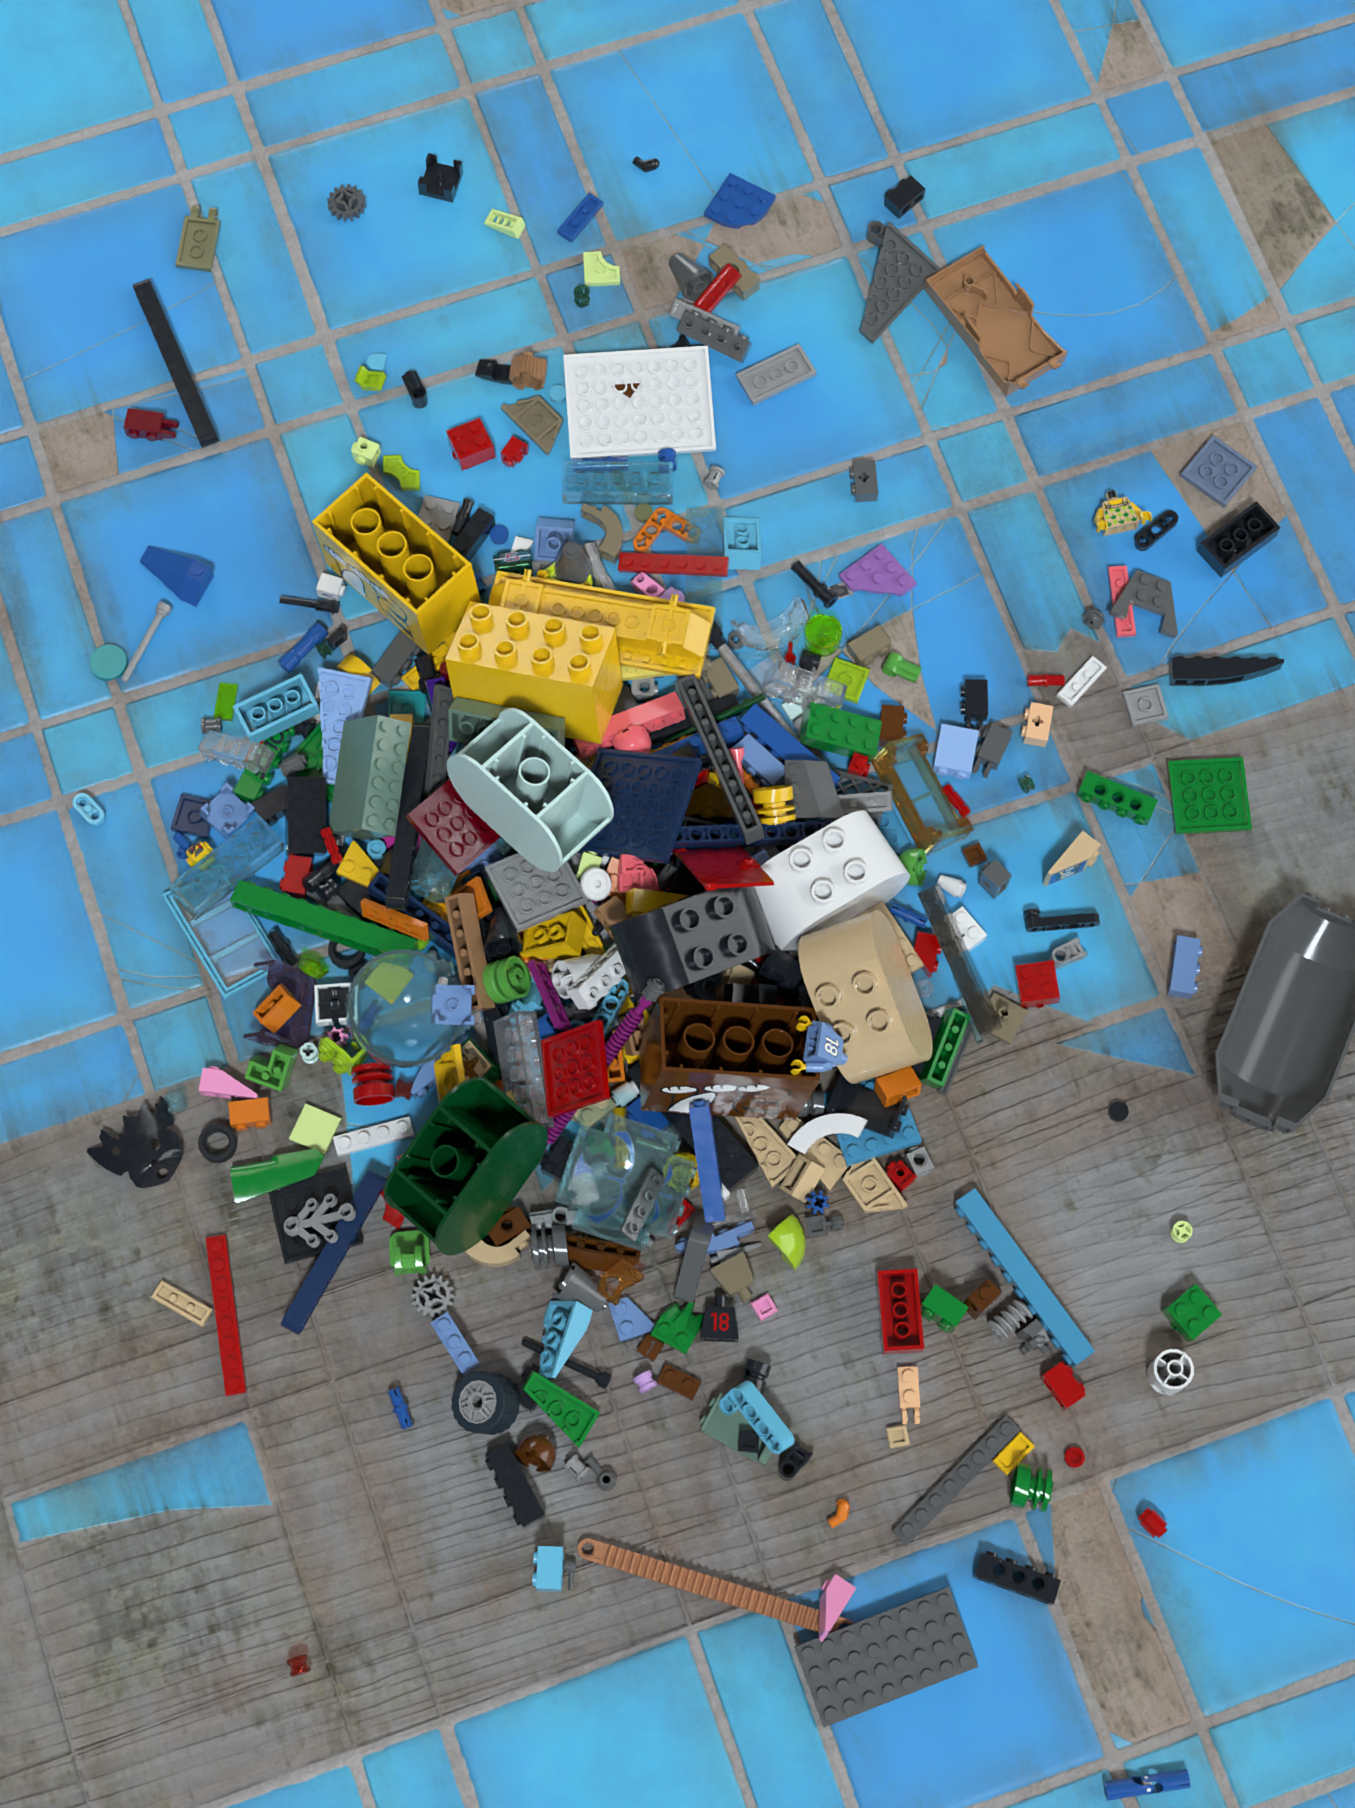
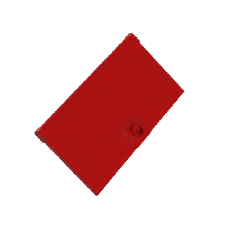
M742 847L677 848L675 850V854L707 891L718 888L774 885V881L760 867V864Z

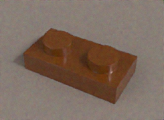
M665 1364L657 1384L693 1401L701 1381Z

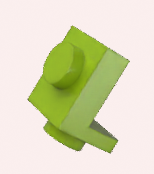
M360 366L354 381L362 390L381 391L386 375L384 372L368 371L364 366Z

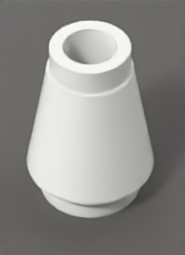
M941 875L937 882L938 886L955 898H961L967 888V884L963 880Z

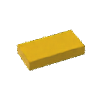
M1019 1432L992 1462L1007 1476L1035 1445Z

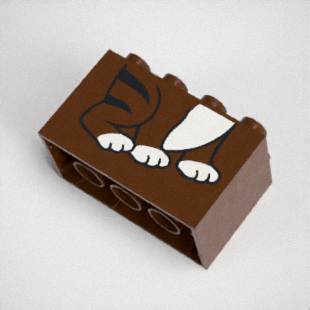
M659 997L639 1037L641 1111L689 1114V1104L693 1100L705 1099V1101L710 1100L712 1115L796 1120L820 1082V1072L801 1070L797 1075L790 1072L792 1069H799L797 1066L791 1065L794 1060H800L803 1064H806L803 1058L808 1027L805 1031L797 1030L798 1019L801 1016H807L810 1022L816 1021L815 1009L809 1007Z

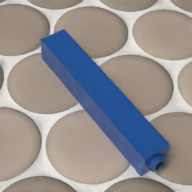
M696 1099L689 1104V1114L705 1223L725 1221L726 1211L710 1100Z

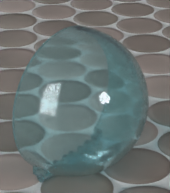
M392 950L372 958L358 971L347 992L345 1015L352 1038L366 1055L381 1064L391 1067H418L440 1057L450 1048L458 1036L464 1035L465 1030L471 1029L470 1025H431V985L437 984L439 977L447 978V985H458L457 978H451V976L455 975L452 961L437 960L425 953L414 950Z

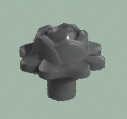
M1097 608L1093 610L1088 609L1087 613L1083 615V619H1085L1083 623L1089 626L1091 630L1094 628L1100 629L1101 625L1105 622L1104 614L1099 612Z

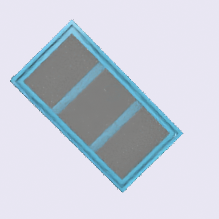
M220 863L162 894V897L223 999L226 1000L283 969L286 965L276 953L275 947L268 939L256 916L233 908L230 898L237 885L225 865Z

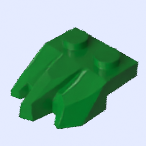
M675 1302L665 1309L655 1325L651 1336L686 1355L702 1328L704 1315H693L694 1302H689L683 1310L680 1309L679 1303Z

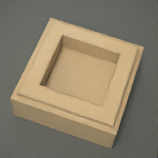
M906 1425L886 1428L889 1449L910 1445Z

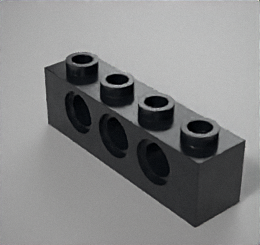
M990 1551L980 1554L973 1575L974 1579L1050 1606L1054 1605L1061 1580L1056 1579L1057 1575L1046 1571L1045 1574L1039 1573L1036 1567L1025 1565V1567L1017 1565L1018 1561L1010 1558L1005 1560L997 1558L998 1554ZM994 1565L1002 1567L1003 1573L1001 1576L993 1573ZM1017 1571L1022 1574L1023 1579L1021 1583L1013 1580V1572ZM1037 1578L1042 1582L1040 1590H1036L1032 1586L1033 1579Z

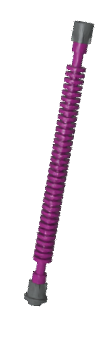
M654 978L647 981L648 985L642 992L643 995L639 999L640 1003L636 1008L629 1010L605 1044L607 1069L638 1027V1024L643 1020L645 1008H648L652 1002L655 1003L660 994L666 991L661 980ZM577 1110L552 1118L546 1127L548 1133L547 1146L549 1143H555Z

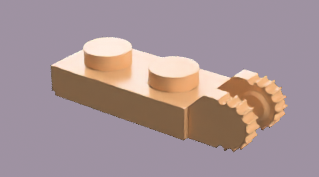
M918 1366L897 1367L899 1409H901L902 1424H907L908 1415L906 1409L914 1408L913 1419L915 1424H920Z

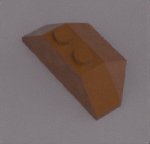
M589 1228L574 1230L570 1233L566 1232L568 1258L580 1268L618 1274L639 1263L642 1246L631 1242L623 1234Z

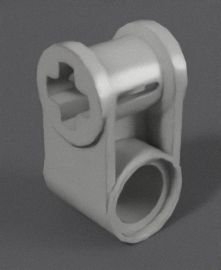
M1079 938L1072 939L1053 950L1049 961L1054 960L1055 969H1061L1088 956V953L1084 952L1080 945ZM1055 955L1062 956L1063 961H1058Z

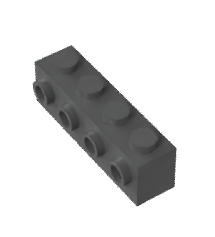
M693 310L691 313L685 311L676 330L677 332L738 362L744 363L752 346V343L748 342V337L742 334L736 336L732 334L733 330L726 326H723L721 329L716 326L717 322L709 318L705 321L700 318L701 314Z

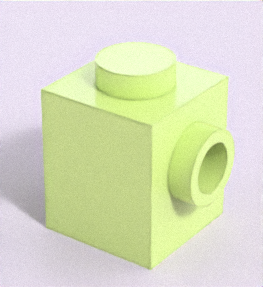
M359 437L358 441L353 443L351 452L356 463L374 468L381 454L379 444Z

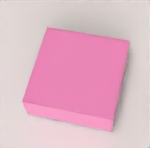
M768 1293L750 1304L760 1321L778 1312Z

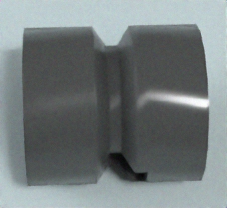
M813 1091L798 1116L807 1117L808 1114H811L812 1117L824 1116V1092Z

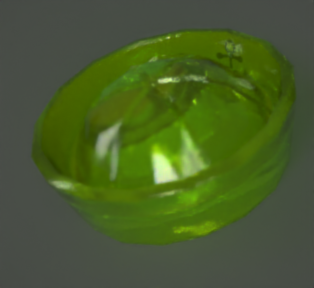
M306 954L299 956L298 967L309 976L322 979L329 973L328 968L318 959Z

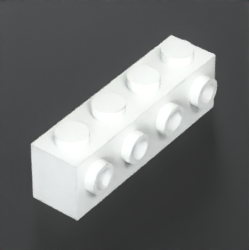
M614 943L566 990L578 1009L590 1010L598 1004L597 1001L601 997L606 996L610 992L609 989L622 980L621 977L626 972L616 944Z

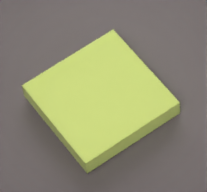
M305 1103L289 1140L309 1149L316 1148L320 1153L326 1155L342 1119Z

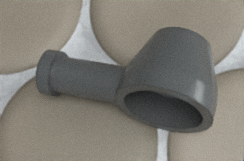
M592 1456L584 1462L597 1475L596 1483L601 1490L610 1491L616 1486L617 1479L615 1474L609 1470L603 1471ZM605 1476L610 1478V1482L607 1484L602 1481Z

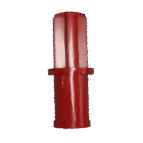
M1044 673V675H1027V686H1044V688H1047V686H1063L1065 684L1064 675H1047V673Z

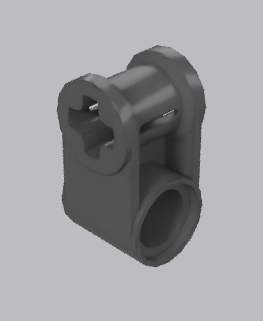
M879 221L869 223L866 233L867 241L881 248L886 226Z

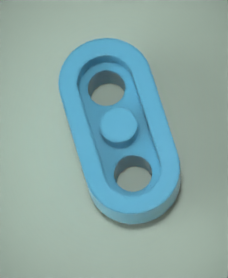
M79 793L73 798V807L89 825L99 826L104 822L105 814L103 810L88 794ZM86 802L84 807L80 806L81 803ZM93 816H99L98 819L93 820Z

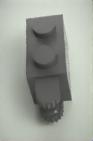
M993 723L990 729L986 728L982 736L985 740L982 745L978 744L975 751L977 758L972 772L976 774L980 764L987 766L983 772L984 778L988 777L991 769L997 770L1013 732Z

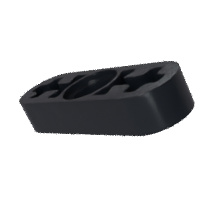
M1167 510L1136 536L1134 542L1136 549L1147 551L1176 526L1178 514L1175 511ZM1167 518H1173L1172 521L1167 522L1164 526V523ZM1158 527L1161 529V533L1156 535L1151 529ZM1147 536L1150 537V538H1148L1146 544H1145V543H1142V544L1140 543V540L1143 541V540H1145V539L1147 538Z

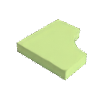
M601 251L583 252L585 287L620 285L619 266L607 263L602 257Z

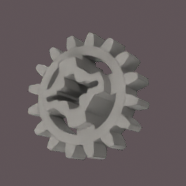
M432 1274L429 1280L427 1276H424L425 1281L423 1283L418 1280L419 1287L412 1288L416 1294L411 1295L412 1299H416L412 1303L413 1307L419 1306L416 1310L417 1313L424 1311L423 1316L426 1318L430 1314L432 1319L435 1318V1314H438L440 1317L443 1311L449 1313L447 1307H453L454 1305L450 1299H455V1295L450 1294L454 1291L453 1287H447L450 1282L448 1280L443 1282L442 1276L436 1279L434 1274ZM433 1284L432 1287L425 1288L427 1285ZM442 1287L446 1291V1297L440 1293ZM434 1293H436V1296L438 1298H433V1300L430 1301V1297L428 1295H433ZM420 1296L425 1298V1306L421 1304ZM437 1305H442L437 1309H433Z

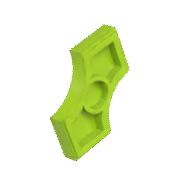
M401 455L383 456V475H389L397 479L402 491L420 490L419 470L408 468L403 463Z

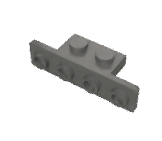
M653 1168L648 1170L619 1229L631 1242L636 1241L665 1182V1178Z

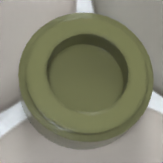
M642 503L635 508V518L641 523H646L653 514V509L648 504Z

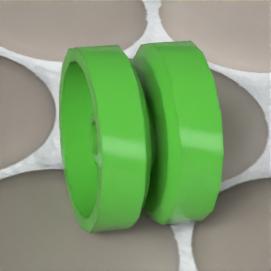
M511 956L487 964L483 972V983L488 996L495 1003L503 1004L526 997L530 992L531 977L525 963L519 957Z

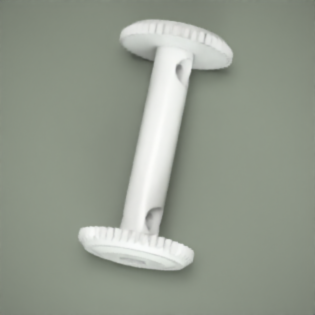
M598 867L590 868L583 873L579 884L585 897L589 898V900L591 899V901L605 899L612 887V881L608 873Z

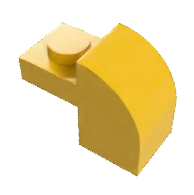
M349 654L336 667L340 672L372 678L373 681L369 694L380 684L378 679L372 674V670L354 655Z

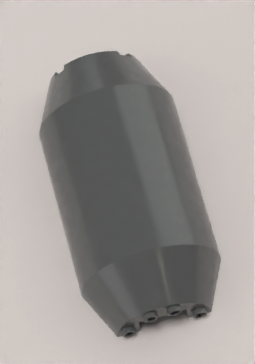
M1310 893L1299 894L1268 922L1215 1053L1218 1103L1221 1108L1230 1110L1231 1116L1246 1124L1270 1132H1274L1277 1129L1282 1131L1283 1134L1292 1133L1329 1099L1355 1032V919L1353 921L1347 915H1338L1331 912L1329 908L1318 907L1320 900Z

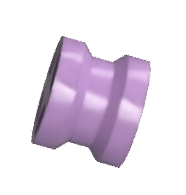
M651 1370L633 1379L634 1383L639 1386L638 1391L640 1394L646 1393L658 1385L652 1379Z

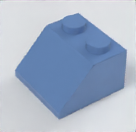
M538 518L534 560L555 562L563 546L568 542H574L575 521Z

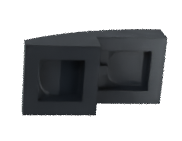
M479 359L475 372L476 377L501 384H513L509 380L511 365L498 364L496 360Z

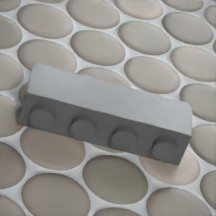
M400 631L371 672L380 683L392 689L394 685L397 686L400 683L401 675L405 670L408 671L411 668L413 658L415 656L418 657L422 649Z

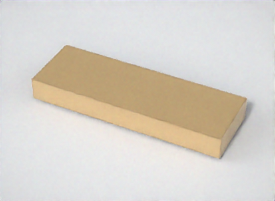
M162 1280L151 1296L153 1300L202 1328L213 1312V1309Z

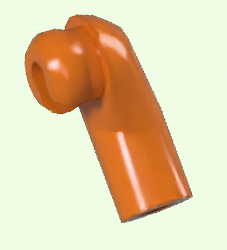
M843 1498L838 1499L836 1502V1515L827 1519L832 1529L848 1518L850 1505Z

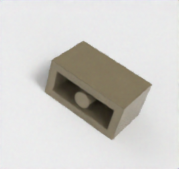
M878 625L849 642L847 652L857 665L868 666L875 658L883 657L889 653L891 641Z
M720 657L712 661L711 670H708L707 677H701L703 683L708 684L712 699H718L730 694L739 695V686L723 658Z

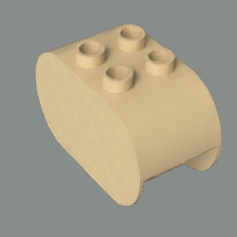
M875 910L800 937L798 956L803 980L819 1022L830 1024L844 1041L842 1052L848 1056V1059L844 1065H838L837 1067L847 1081L857 1084L928 1061L931 1058L933 1049L932 1036L925 1010L894 929L882 912Z

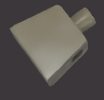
M744 1251L710 1269L711 1276L729 1298L738 1294L742 1303L753 1298L748 1288L754 1285V1278Z

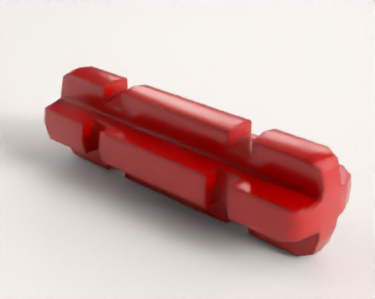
M947 784L942 788V793L948 796L947 799L956 810H959V814L963 818L968 816L971 809L964 804L965 802L958 793L953 791L954 788Z
M331 828L322 829L320 833L322 838H325L324 843L329 855H332L330 857L332 863H341L343 857L341 853H338L340 850L335 837H332L333 832Z

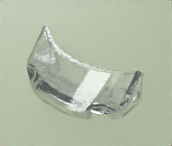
M795 596L780 615L768 622L747 625L745 622L738 623L732 620L730 623L743 645L760 651H769L792 642L799 635L798 632L803 625L807 624L809 614L806 602L800 597Z

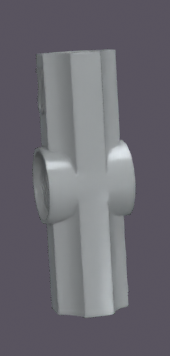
M589 1205L531 1212L529 1213L530 1226L540 1230L541 1227L548 1229L553 1225L565 1224V1226L590 1223L591 1221L585 1216V1214L590 1215ZM562 1214L565 1216V1220L562 1222L557 1221L555 1215Z

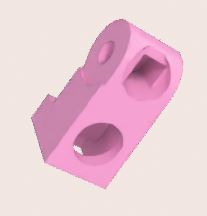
M640 572L630 581L633 589L641 595L659 598L665 592L663 587L643 572Z

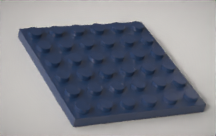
M598 748L590 771L599 779L608 792L613 804L614 816L612 821L577 853L583 854V852L592 851L597 853L598 856H613L616 858H620L621 854H629L642 861L668 864L703 763L700 758Z

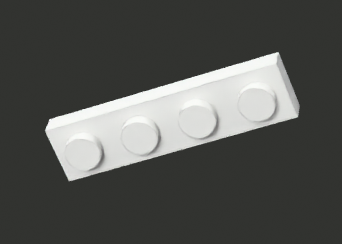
M405 1117L334 1136L333 1139L337 1155L341 1157L415 1136L410 1117Z

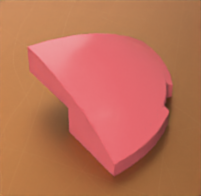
M620 855L617 891L624 892L633 888L655 891L659 890V884L655 872L651 867L648 868L643 863L644 861L633 855Z

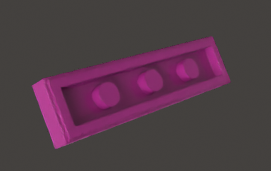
M531 960L527 963L554 1028L568 1031L572 1027L545 963Z

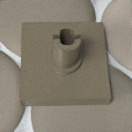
M993 993L976 1027L1010 1045L1028 1010Z

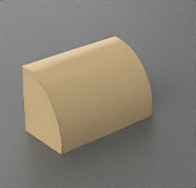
M799 1154L779 1188L806 1203L807 1201L804 1198L810 1197V1191H813L825 1168Z

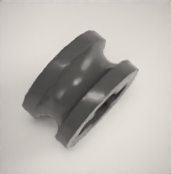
M739 631L731 632L728 637V645L734 650L741 649L745 644L744 634ZM735 637L739 638L738 644L734 643Z

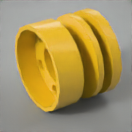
M792 785L752 790L754 803L763 804L762 808L755 810L757 814H764V816L758 817L761 824L776 825L796 819L795 813H787V811L794 810L795 806L786 805L785 802L794 798Z

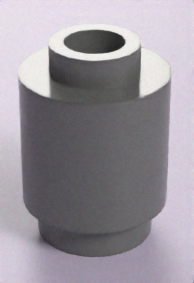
M296 752L281 760L278 767L285 778L288 776L292 777L306 769L305 764H307V761L303 754L298 755Z

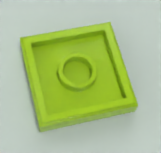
M835 657L822 692L858 704L870 669Z

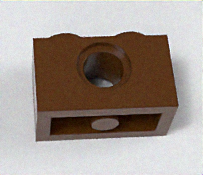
M513 1206L505 1210V1214L500 1217L496 1225L488 1233L495 1247L508 1244L524 1230L527 1232L531 1231V1226L519 1206L516 1208ZM505 1222L513 1224L512 1228L508 1231L502 1229V1225Z

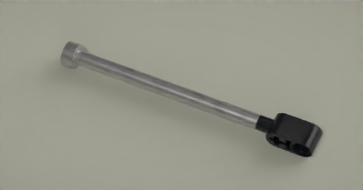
M713 621L708 644H712L752 697L763 693L723 641L721 636L724 634L716 622ZM767 697L766 700L757 703L762 710L799 741L798 737Z

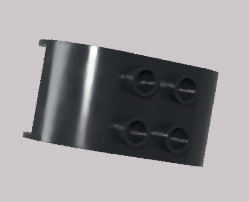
M753 887L718 888L712 891L703 890L605 927L606 931L611 930L634 996L630 998L631 1002L639 1001L643 995V990L648 985L647 981L649 979L657 978L664 983L665 992H668L776 950Z

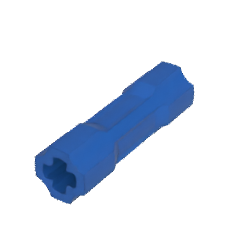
M316 622L306 632V635L278 660L279 665L287 673H291L300 664V661L328 636L326 629Z

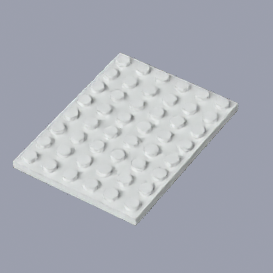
M708 346L563 355L571 461L574 458L658 455V451L664 448L674 449L676 454L716 451ZM633 383H640L637 389L633 387ZM615 384H625V389L618 391L615 388ZM627 384H631L632 390L635 391L631 398L622 394L627 390Z

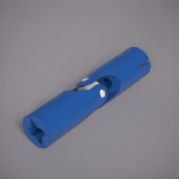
M1187 1769L1139 1777L1103 1781V1788L1106 1800L1109 1801L1144 1794L1190 1788V1778Z

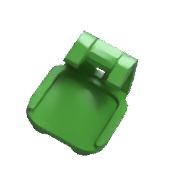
M421 1231L396 1232L389 1238L390 1264L394 1268V1276L415 1273L427 1274V1266L430 1263L429 1238Z

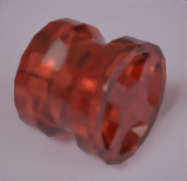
M399 1078L395 1088V1098L404 1097L410 1101L414 1081L405 1082Z
M307 1654L287 1660V1665L291 1668V1677L311 1671L306 1662L308 1659Z

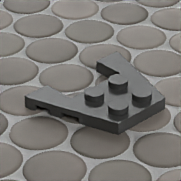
M1137 570L1108 615L1124 620L1127 617L1129 604L1162 616L1159 633L1175 638L1178 635L1171 582Z

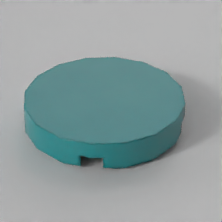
M111 644L102 645L95 649L89 661L94 675L104 681H113V679L120 678L128 666L127 656L124 651L118 646Z

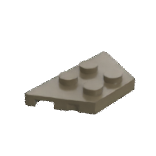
M539 395L528 400H519L516 404L508 406L503 404L501 410L547 456L550 455L563 425V419Z

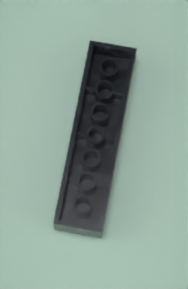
M640 1062L627 1071V1078L635 1083L639 1091ZM661 1112L669 1121V1127L692 1154L695 1155L690 1114ZM712 1115L721 1183L731 1193L758 1171L759 1165L717 1116Z

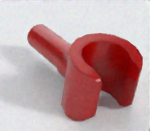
M792 642L788 643V652L784 658V666H786V663H791L792 667L795 665L796 656L792 652Z

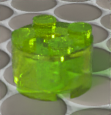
M818 614L809 619L805 628L804 644L807 650L821 654V658L834 654L841 644L842 626L840 622L831 615Z

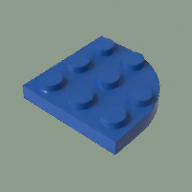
M729 173L704 212V217L728 228H741V226L750 224L752 226L765 217L775 202L776 195Z

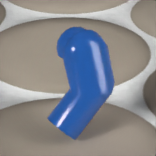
M177 832L173 836V840L179 845L176 855L179 859L188 858L186 850L191 846V843L180 832Z

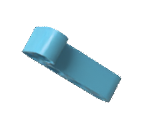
M624 979L609 989L610 992L605 996L592 1021L605 1020L607 1022L606 1026H603L604 1039L629 995V984ZM621 987H623V988H624V991L621 990L620 993L618 994V998H617V997H616V995H617V989H620ZM614 1003L617 1007L609 1010L606 1008V1005ZM572 1020L570 1021L572 1027L569 1030L582 1026L585 1023Z
M742 1382L731 1389L720 1400L719 1407L725 1415H732L739 1410L772 1453L780 1454L794 1444V1436L752 1382Z

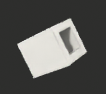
M322 573L316 591L318 597L339 602L341 596L344 597L346 586L343 578Z

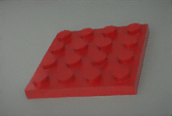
M595 1020L541 1040L548 1117L554 1118L610 1099L603 1021Z

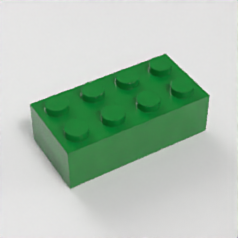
M811 702L804 708L799 742L802 745L850 758L853 757L855 752L867 756L869 763L877 755L882 721Z

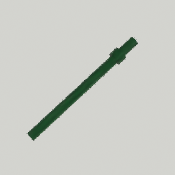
M764 693L752 698L748 697L742 700V703L713 716L715 722L718 723L743 710L747 711L755 703L766 700ZM692 726L663 740L662 744L672 743L682 736L697 733L696 729Z

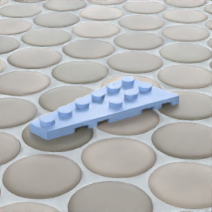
M318 667L323 777H326V784L335 785L344 721L363 718L373 680L365 676Z

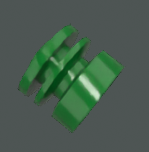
M1017 1463L1011 1485L1010 1506L1024 1508L1027 1500H1031V1510H1035L1039 1502V1512H1046L1053 1491L1052 1470L1046 1469L1044 1477H1042V1468L1038 1467L1034 1476L1031 1475V1465Z

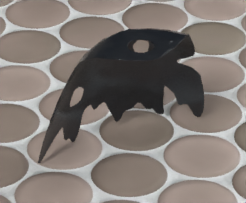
M162 1096L159 1097V1104L155 1103V1116L152 1115L146 1103L142 1104L138 1117L132 1116L129 1118L123 1115L124 1133L118 1134L119 1139L112 1138L105 1130L101 1129L99 1138L103 1146L87 1149L88 1155L103 1168L118 1176L128 1172L130 1179L136 1187L148 1188L168 1182L182 1160V1148L179 1136L174 1131L167 1129L168 1126H173L174 1119L166 1100ZM153 1138L160 1144V1148L157 1150L152 1148L151 1141ZM115 1146L121 1149L119 1156L112 1152ZM153 1159L157 1160L156 1164L151 1165ZM160 1169H167L168 1172L165 1177H156Z

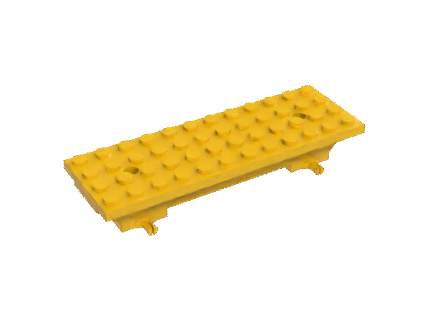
M524 569V575L497 571L488 605L615 628L620 666L684 677L694 674L696 679H700L716 612L715 607L678 601L679 595L677 594L675 596L671 594V599L669 600L531 576L532 571L529 569Z

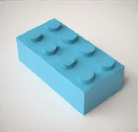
M302 674L296 675L233 706L236 716L252 746L320 713L318 704Z

